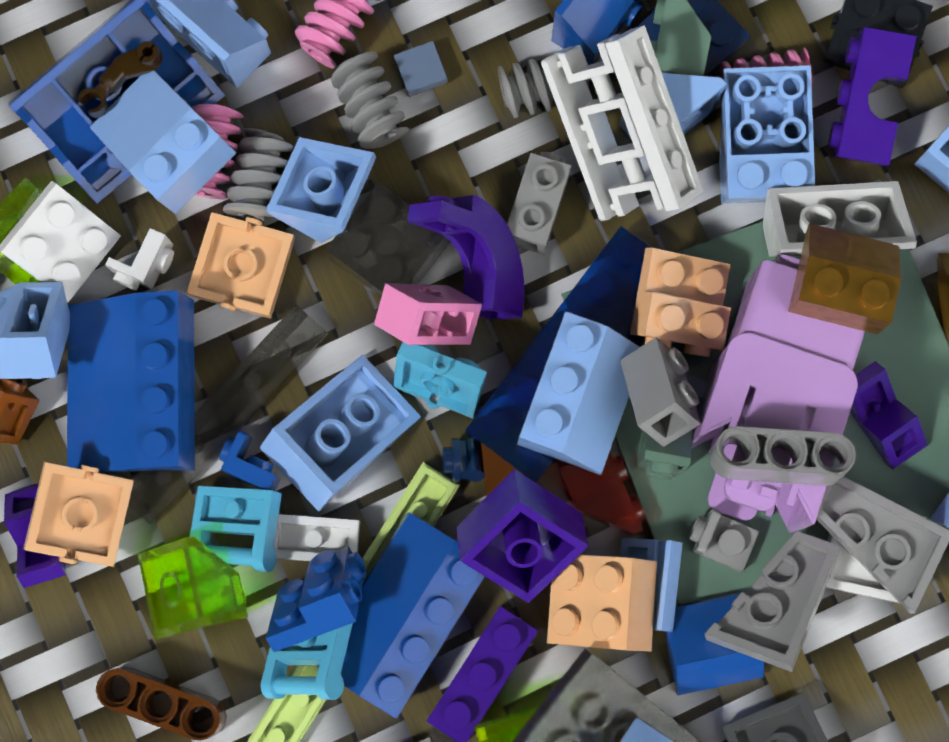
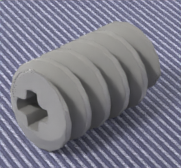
M375 51L365 52L344 61L331 77L333 87L339 89L337 95L340 102L346 104L344 108L346 116L353 119L351 122L353 132L360 134L358 143L360 147L365 149L386 146L404 136L410 129L408 127L397 128L396 126L405 118L403 111L393 113L389 111L398 103V99L396 96L383 97V94L391 89V84L389 81L376 82L385 71L382 66L370 68L369 65L378 58Z
M529 60L526 73H524L519 63H512L510 76H507L502 66H498L503 102L505 107L509 108L514 118L519 116L521 104H525L530 115L535 114L537 101L542 102L547 112L552 110L554 97L546 80L545 73L541 70L536 60ZM586 79V83L589 88V79Z
M244 128L243 133L247 138L240 140L239 149L245 154H239L235 159V165L241 170L234 171L231 175V181L237 186L231 187L227 191V197L234 203L224 205L223 212L242 221L249 217L264 223L265 217H273L268 214L266 209L275 191L272 189V186L278 184L281 175L276 173L277 168H285L288 163L287 160L280 157V153L293 152L294 146L276 134L260 129Z

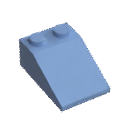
M155 71L141 75L107 109V112L90 126L91 130L157 201L175 214L237 153Z
M362 354L276 425L266 437L260 449L319 512L414 425L421 416Z

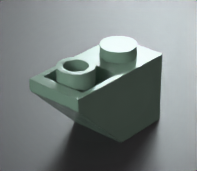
M657 0L653 24L661 26L658 40L650 39L661 72L703 76L712 36L687 0Z
M642 430L636 467L645 468V476L662 480H671L672 477L681 474L690 467L692 430L664 447Z

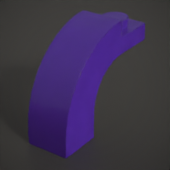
M476 195L456 198L431 196L428 198V202L409 205L408 223L443 235L456 248L464 270L463 294L482 303L479 317L490 321L522 318L524 304L523 266L515 239L501 215L489 203Z

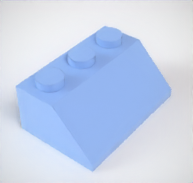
M146 0L155 14L236 88L271 54L266 40L269 36L266 30L253 18L250 17L245 21L235 12L238 6L233 0Z
M565 311L517 445L601 475L629 398L620 360L640 347L608 326Z

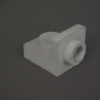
M712 509L707 512L706 517L698 515L692 527L689 539L694 541L695 544L691 552L742 573L759 531L721 515V512Z

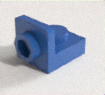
M241 430L237 433L236 438L229 437L220 453L219 460L224 462L220 470L261 490L276 491L281 479L271 473L274 465L250 455L247 462L243 460L251 444L252 437Z

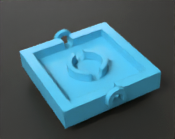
M402 342L397 353L393 387L426 400L427 406L432 409L442 406L473 419L479 405L487 372L481 370L475 362L469 359H453L440 354L432 345H408ZM435 395L438 397L437 403L430 401L431 396Z

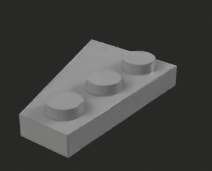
M844 476L835 484L827 485L816 520L910 614H915L949 543V530Z
M796 531L762 569L761 576L745 593L742 592L731 604L732 608L718 624L715 622L705 633L706 640L792 672L839 557L840 545Z

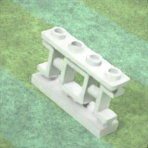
M645 25L630 29L621 35H613L598 43L597 46L603 60L602 62L587 65L580 45L564 48L543 59L541 65L600 221L609 220L615 215H618V217L625 216L637 208L639 203L635 195L636 192L650 190L657 210L665 209V211L680 209L704 192ZM609 73H616L622 93H615ZM586 79H592L598 99H592ZM616 108L621 109L633 143L617 146L605 111ZM646 156L652 174L645 175L639 157ZM617 161H622L628 179L622 180L616 164Z

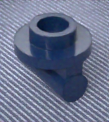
M451 438L450 447H443V473H451L452 482H459L460 479L478 482L484 478L481 442L479 439L468 438L465 441H459V438Z

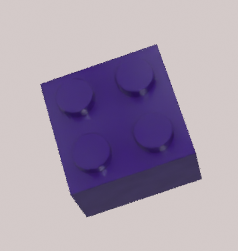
M515 469L456 527L460 561L528 603L589 546L582 513Z

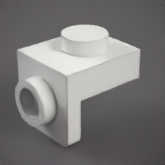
M150 228L131 267L110 257L105 266L115 273L113 278L115 282L135 291L139 284L152 290L159 274H165L174 257V251L171 250L173 243L165 234Z

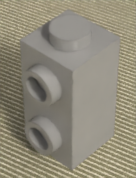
M541 152L540 155L530 153L507 223L517 247L543 255L548 245L572 166L565 164V159L559 155L550 152Z
M655 337L620 360L637 425L664 447L701 425L696 409L699 399L693 387L688 383L685 373L689 371V367L678 349L673 348L670 350Z

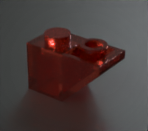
M609 451L601 475L571 464L559 468L558 474L570 503L583 516L628 535H634L643 531L640 522L646 520L645 514L637 496L631 498L628 496L623 481L628 480L629 477L619 455L612 457Z

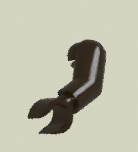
M143 42L137 48L119 54L98 79L100 83L96 88H86L79 93V102L85 104L93 98L100 99V105L87 112L91 117H102L108 109L106 99L111 93L116 94L126 80L155 71L160 67L163 60L161 50L153 42Z

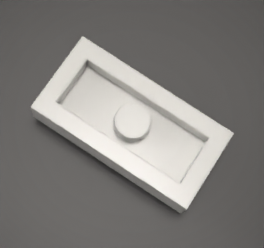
M279 514L274 542L276 559L311 561L317 554L325 550L332 549L337 551L347 546L350 547L353 553L358 552L360 521Z

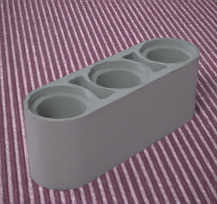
M736 426L722 432L712 447L709 458L713 470L721 477L727 479L827 486L838 482L852 468L855 463L856 452L852 442L844 435L837 433ZM734 444L740 447L745 454V461H731L726 457L723 446ZM779 447L788 451L792 458V465L785 466L776 462L772 457L771 449ZM829 451L833 453L839 461V468L832 469L826 467L820 460L819 452Z

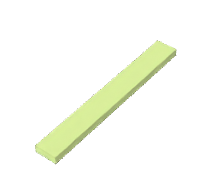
M423 462L362 558L366 567V577L407 512L435 527L460 485L452 482L450 478ZM295 665L289 676H317L319 668L316 665ZM286 695L282 699H274L247 742H301L326 700L319 698L317 695Z

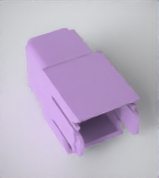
M779 254L773 261L763 260L747 281L726 348L711 366L706 381L709 386L704 400L697 408L701 425L692 429V448L712 439L709 453H711L712 447L722 434L724 426L728 423V428L744 426L829 432L843 435L857 391L858 383L853 368L865 331L788 312L800 259ZM734 444L724 446V453L731 461H745V454L740 447ZM779 447L771 449L772 457L776 462L785 466L792 465V458L788 451ZM820 451L819 456L822 463L826 467L832 468L836 456L829 451ZM715 473L707 501L711 509L740 521L752 519L757 511H766L765 515L772 517L776 506L789 533H794L815 524L827 486L733 480L723 478Z

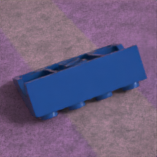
M146 0L128 1L8 102L9 107L46 145L96 204L132 175L90 128L98 118L91 117L87 111L97 108L101 100L93 98L85 104H81L78 100L79 93L83 89L96 88L100 83L98 79L115 57L137 48L143 42H153L161 50L163 56L162 63L155 72L191 108L198 104H216L225 96L196 59L159 19ZM140 76L126 80L116 94L111 93L106 99L108 108Z
M175 290L132 293L68 305L70 327L68 334L67 466L81 468V465L99 468V473L122 474L128 471L149 470L195 471L194 300Z

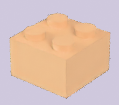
M579 555L551 581L547 644L652 652L657 561L627 557Z

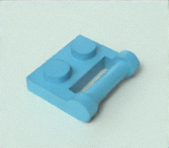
M198 486L187 551L189 563L192 566L203 567L208 566L210 563L252 566L255 571L271 572L275 567L277 557L274 542L282 494L273 490ZM211 533L254 536L253 548L211 545Z
M353 623L277 652H273L270 647L261 680L263 695L268 699H282L286 695H317L324 700L338 699L344 690V682L340 674ZM288 665H319L317 676H286Z

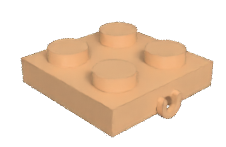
M211 212L187 294L190 297L219 304L221 309L227 308L232 312H236L238 309L271 319L295 241L294 235L264 227L261 221L254 218L246 217V220L242 221Z
M44 461L24 550L60 557L59 561L69 564H77L79 560L114 567L134 480L99 473V468L81 465V468H75Z

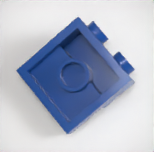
M349 546L337 551L332 549L325 550L309 561L305 580H292L278 590L266 635V640L273 652L356 622L359 602L362 601L363 579L367 575L364 561L358 552L353 553Z

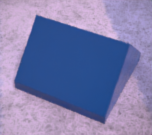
M742 592L676 605L673 632L664 631L677 696L764 677L763 661L709 642L705 638V633L715 622L718 624L732 608L731 604Z

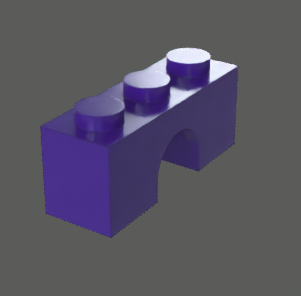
M864 27L858 31L857 37H850L845 59L846 62L852 63L849 80L842 79L837 96V105H843L840 122L832 123L828 140V147L834 148V158L878 166L890 165L898 123L876 117L870 110L868 95L872 86L879 80L903 82L908 79L917 36Z
M500 606L433 709L427 722L455 741L467 742L538 630Z

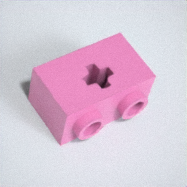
M385 283L374 325L408 345H471L482 303L448 285Z

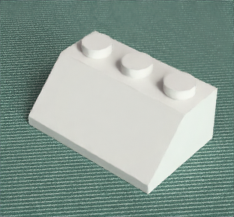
M898 181L767 188L763 231L769 257L779 254L788 256L801 255L809 223L898 245L899 249L916 248V237Z

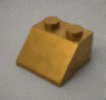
M809 223L788 312L878 335L892 324L902 279L899 246Z

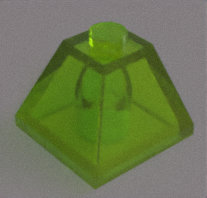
M186 537L137 554L155 640L248 617L245 604L246 596L241 585L239 573L196 537Z

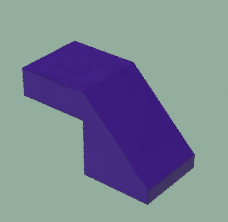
M874 361L855 374L858 386L850 413L886 464L893 470L928 446L918 416L896 399L886 369Z
M39 484L5 494L4 523L17 545V578L23 588L66 575V563L59 561L60 557L24 550Z

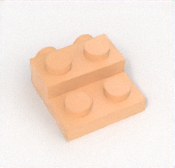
M645 248L630 334L646 337L645 344L657 337L670 350L672 342L684 344L683 353L710 357L711 349L723 351L731 307L723 306L731 264L656 248Z

